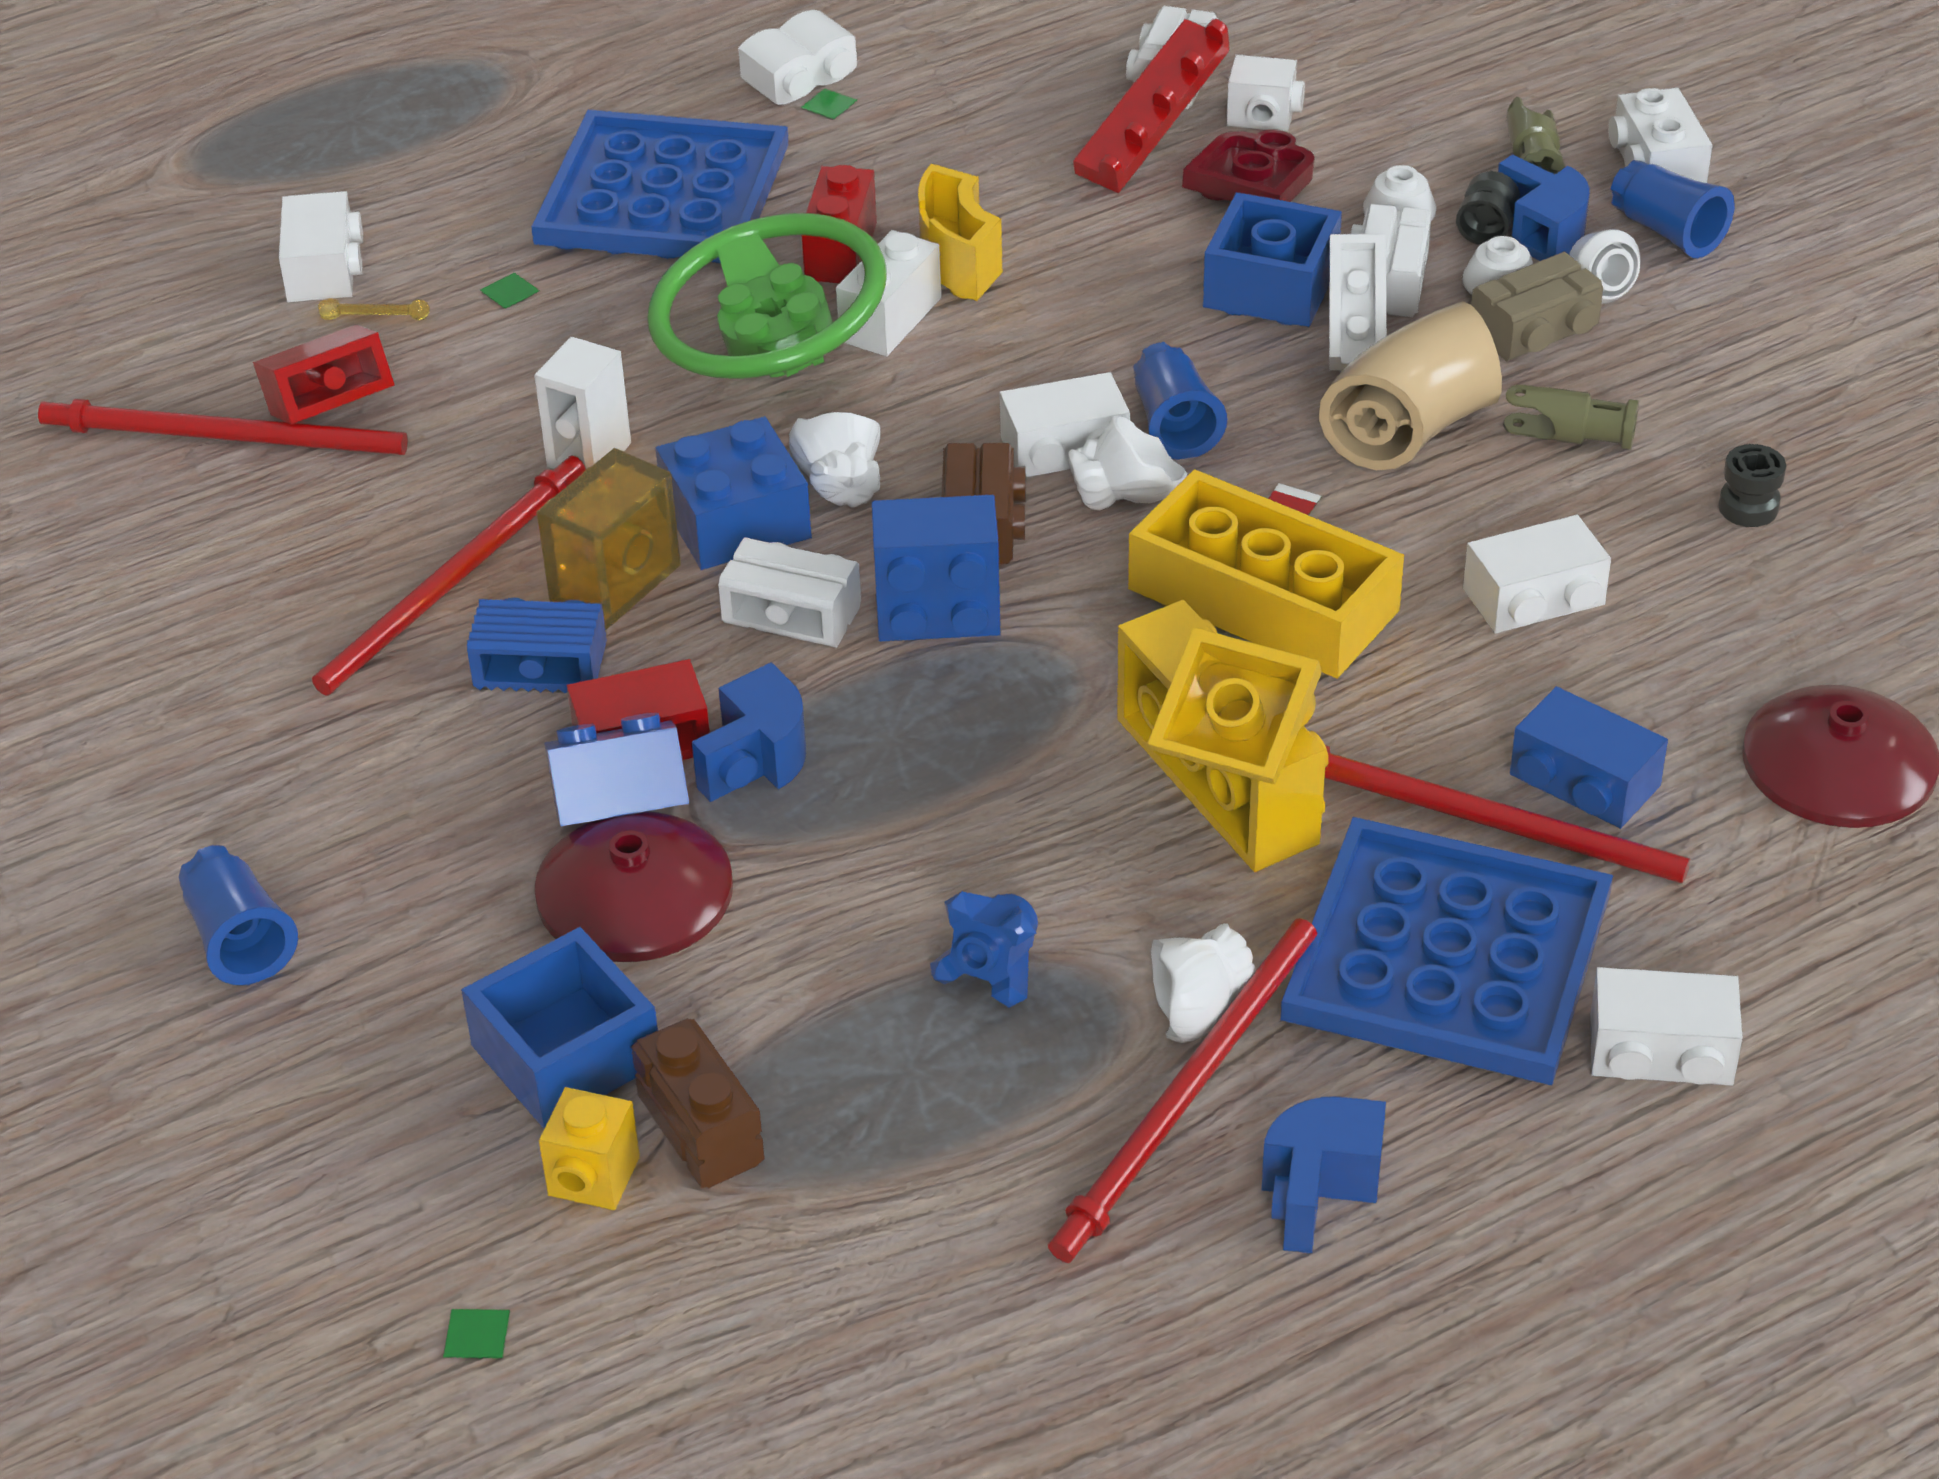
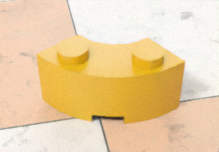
M931 163L925 170L918 187L920 238L937 243L940 246L941 284L950 289L951 293L956 297L978 301L1003 272L1001 218L984 211L979 205L978 176Z

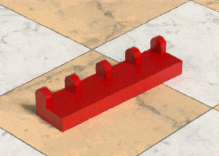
M1187 19L1182 21L1073 160L1076 175L1118 194L1121 192L1230 51L1228 28L1221 20L1212 19L1206 27Z

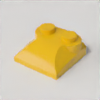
M1193 627L1147 742L1148 748L1275 785L1299 729L1310 720L1314 713L1316 705L1314 691L1322 673L1319 660Z

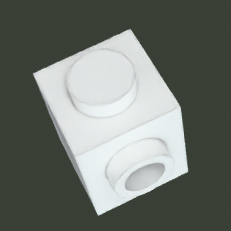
M1236 55L1228 81L1227 126L1288 132L1293 112H1302L1305 81H1296L1297 60Z

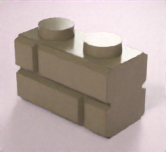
M1562 252L1504 275L1500 279H1494L1476 286L1472 292L1471 305L1481 315L1488 327L1498 355L1505 361H1510L1530 352H1540L1549 344L1574 334H1584L1596 326L1600 319L1603 286L1602 281L1587 268L1581 269V264L1568 253Z

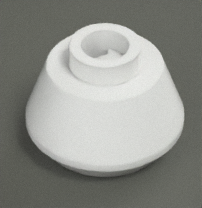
M1406 165L1393 166L1379 174L1363 203L1364 214L1370 204L1395 206L1397 211H1401L1403 207L1428 209L1429 213L1432 214L1431 221L1436 214V203L1427 179L1414 168Z
M1610 229L1587 234L1574 244L1569 254L1581 264V269L1587 268L1602 281L1603 295L1601 304L1614 302L1624 296L1634 285L1639 274V248L1630 235L1620 230Z
M1497 236L1482 243L1464 270V287L1472 295L1473 289L1476 286L1494 279H1500L1504 275L1532 265L1533 262L1528 249L1516 239L1508 236Z

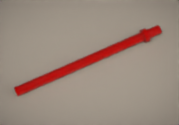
M74 399L71 404L41 402L38 409L40 424L69 426L74 433H87L89 428L395 455H405L408 446L406 432L301 423L289 424L278 421L91 406L90 401L86 399Z
M571 455L554 470L546 469L535 477L532 489L312 677L314 687L326 696L334 692L550 503L558 505L568 496V488L585 474L586 468L584 463L578 457Z
M1325 745L1328 753V765L1325 767L1326 779L1683 884L1685 881L1690 858L1330 753V746Z
M1297 918L1293 921L1085 1196H1075L1067 1206L1066 1215L1068 1219L1048 1243L1049 1251L1057 1259L1065 1263H1071L1091 1235L1094 1237L1100 1236L1110 1224L1109 1211L1316 938L1317 930L1309 921L1302 918Z

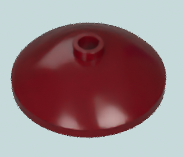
M1817 685L1782 694L1764 704L1754 714L1744 736L1743 761L1756 787L1772 802L1788 812L1829 826L1863 828L1880 826L1903 819L1918 810L1929 799L1938 779L1939 750L1928 729L1912 713L1895 701L1875 692L1857 687Z
M653 811L595 820L582 825L562 838L549 851L539 867L535 880L537 910L548 932L555 939H558L581 927L613 962L653 960L677 953L693 945L706 936L719 923L728 909L733 892L730 860L719 841L707 830L691 821Z

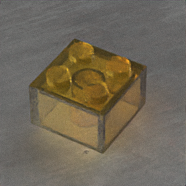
M615 447L593 466L587 468L582 475L554 498L548 500L537 511L549 602L580 600L585 603L602 604L605 631L681 566L671 472Z

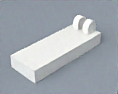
M1330 234L1329 370L1342 371L1358 355L1387 336L1386 234Z

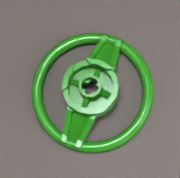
M789 213L743 222L703 240L670 266L656 285L650 299L647 316L649 332L659 351L668 360L696 374L726 379H744L770 375V377L786 375L789 377L811 364L816 366L824 363L823 356L842 345L866 324L875 312L885 291L887 281L885 258L878 244L868 233L856 225L836 217L811 213ZM789 235H809L824 237L845 244L857 253L864 266L865 276L860 293L851 306L833 322L823 287L813 277L803 275L799 265L794 263L779 265L763 242L764 239ZM718 257L720 258L727 287L718 295L721 308L717 317L719 329L729 356L705 353L689 347L674 334L670 325L672 303L680 289L696 272Z

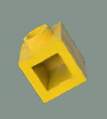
M568 1087L564 1088L539 1138L548 1196L616 1210L640 1158L632 1101Z

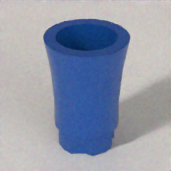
M1632 160L1627 167L1621 168L1614 177L1610 188L1613 195L1611 204L1616 209L1624 212L1631 220L1652 229L1670 240L1692 258L1704 257L1717 248L1726 236L1734 216V197L1727 187L1700 182L1676 174L1659 165L1647 164L1639 160Z
M1159 342L1143 349L1141 358L1134 364L1133 370L1136 390L1147 416L1149 435L1160 439L1171 459L1193 458L1207 453L1221 440L1227 427V412L1223 403L1208 389L1199 376L1194 363L1184 354L1180 347H1170L1165 342Z
M211 845L197 850L195 856L181 866L178 877L181 890L183 891V900L196 923L203 941L209 969L219 980L232 985H251L274 976L286 966L294 955L298 944L296 924L270 898L258 882L249 865L238 856L229 854L225 846Z

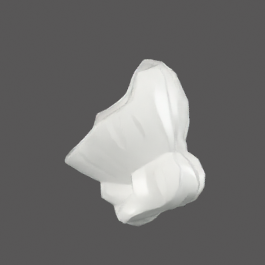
M832 412L811 419H797L789 433L791 455L800 470L810 477V484L822 498L838 506L848 505L853 508L866 504L874 493L879 491V466L877 461L873 460L880 441V425L878 422L861 415L846 412Z
M1119 415L1112 417L1099 439H1088L1083 447L1076 450L1072 449L1068 453L1070 470L1077 485V491L1080 493L1083 503L1093 510H1103L1121 499L1134 503H1154L1163 500L1187 477L1185 469L1171 459L1158 437L1142 432L1133 422Z
M1228 923L1220 924L1216 929L1205 933L1201 939L1168 938L1153 940L1151 958L1156 998L1159 1006L1170 1021L1169 1030L1165 1034L1166 1037L1176 1042L1186 1043L1207 1035L1255 973L1256 967L1252 963L1253 956L1250 948L1246 946L1245 939L1238 932L1232 930Z

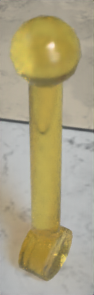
M329 298L322 300L318 304L320 317L325 320L335 319L340 315H410L413 319L419 321L424 320L430 313L428 303L422 299L413 300L410 304H340L337 299Z

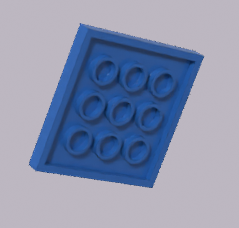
M587 110L531 226L533 243L535 245L555 246L565 250L579 248L607 251L611 254L634 253L656 255L664 259L680 258L688 250L712 235L743 222L760 218L789 145L788 126ZM719 257L711 261L721 264Z
M1352 817L1312 921V925L1317 930V936L1295 965L1281 1001L1280 1020L1552 1086L1609 901L1613 875Z

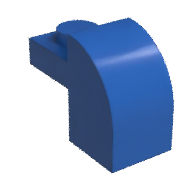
M1510 155L1501 161L1498 172L1509 176L1517 184L1520 192V199L1515 202L1514 215L1512 216L1514 217L1512 238L1525 246L1530 256L1539 261L1562 252L1570 254L1574 244L1585 236L1590 195L1587 180L1570 166L1565 167L1557 174H1553L1515 155Z
M770 662L718 688L722 727L692 741L697 789L710 802L742 788L762 776H765L777 789H780L791 782L804 765L806 759V739L802 697L797 687Z
M1335 1096L1313 1098L1288 1108L1272 1123L1264 1141L1261 1191L1273 1192L1271 1219L1285 1221L1283 1250L1313 1253L1319 1197L1377 1203L1386 1101Z

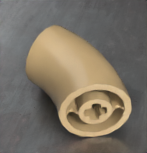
M1464 301L1403 326L1373 344L1346 366L1320 400L1319 421L1325 438L1337 453L1361 467L1373 470L1396 469L1411 461L1418 451L1445 427L1477 410L1498 403L1502 392V373L1492 335L1483 318L1472 305Z

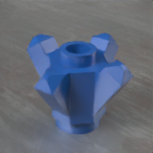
M963 891L944 901L948 920L954 932L952 947L930 963L931 974L935 981L946 984L963 974L989 981L992 986L991 997L1007 1008L1027 999L1029 949L1033 946L1034 935L1037 933L1038 927L1037 915L1031 904L1015 894H998L994 897H987Z

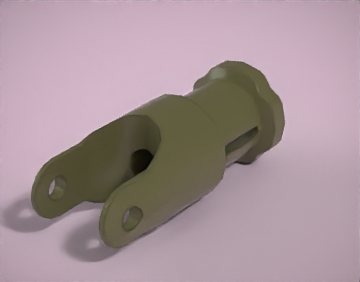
M1515 97L1509 105L1506 114L1514 155L1546 171L1557 174L1565 168V164L1559 151L1560 139L1552 111L1546 110L1543 114L1531 111L1527 107H1523L1521 97Z
M1514 385L1506 392V400L1510 404L1517 407L1536 409L1542 413L1539 415L1512 413L1508 415L1504 420V427L1512 434L1582 444L1585 439L1619 443L1622 449L1632 450L1639 400L1629 399L1627 403L1591 399L1589 392L1529 385ZM1516 393H1524L1525 395L1517 396ZM1515 423H1521L1522 426L1517 427V426H1514L1513 424H1515Z

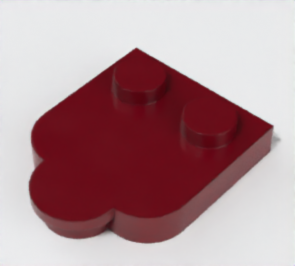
M1264 130L1257 134L1244 131L1226 132L1217 136L1183 168L1182 188L1200 192L1202 196L1211 200L1232 201L1234 195L1238 192L1291 202L1311 182L1315 156L1310 150L1296 145V138L1282 130Z

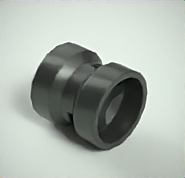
M1495 171L1482 172L1473 177L1456 216L1458 230L1466 240L1481 245L1494 237L1506 236L1512 222V216L1514 215L1515 202L1520 199L1517 184L1509 176Z
M1760 444L1737 446L1728 453L1724 468V477L1727 482L1721 489L1719 510L1725 519L1744 527H1760L1776 519L1781 500L1778 489L1782 486L1786 472L1785 458L1773 448Z

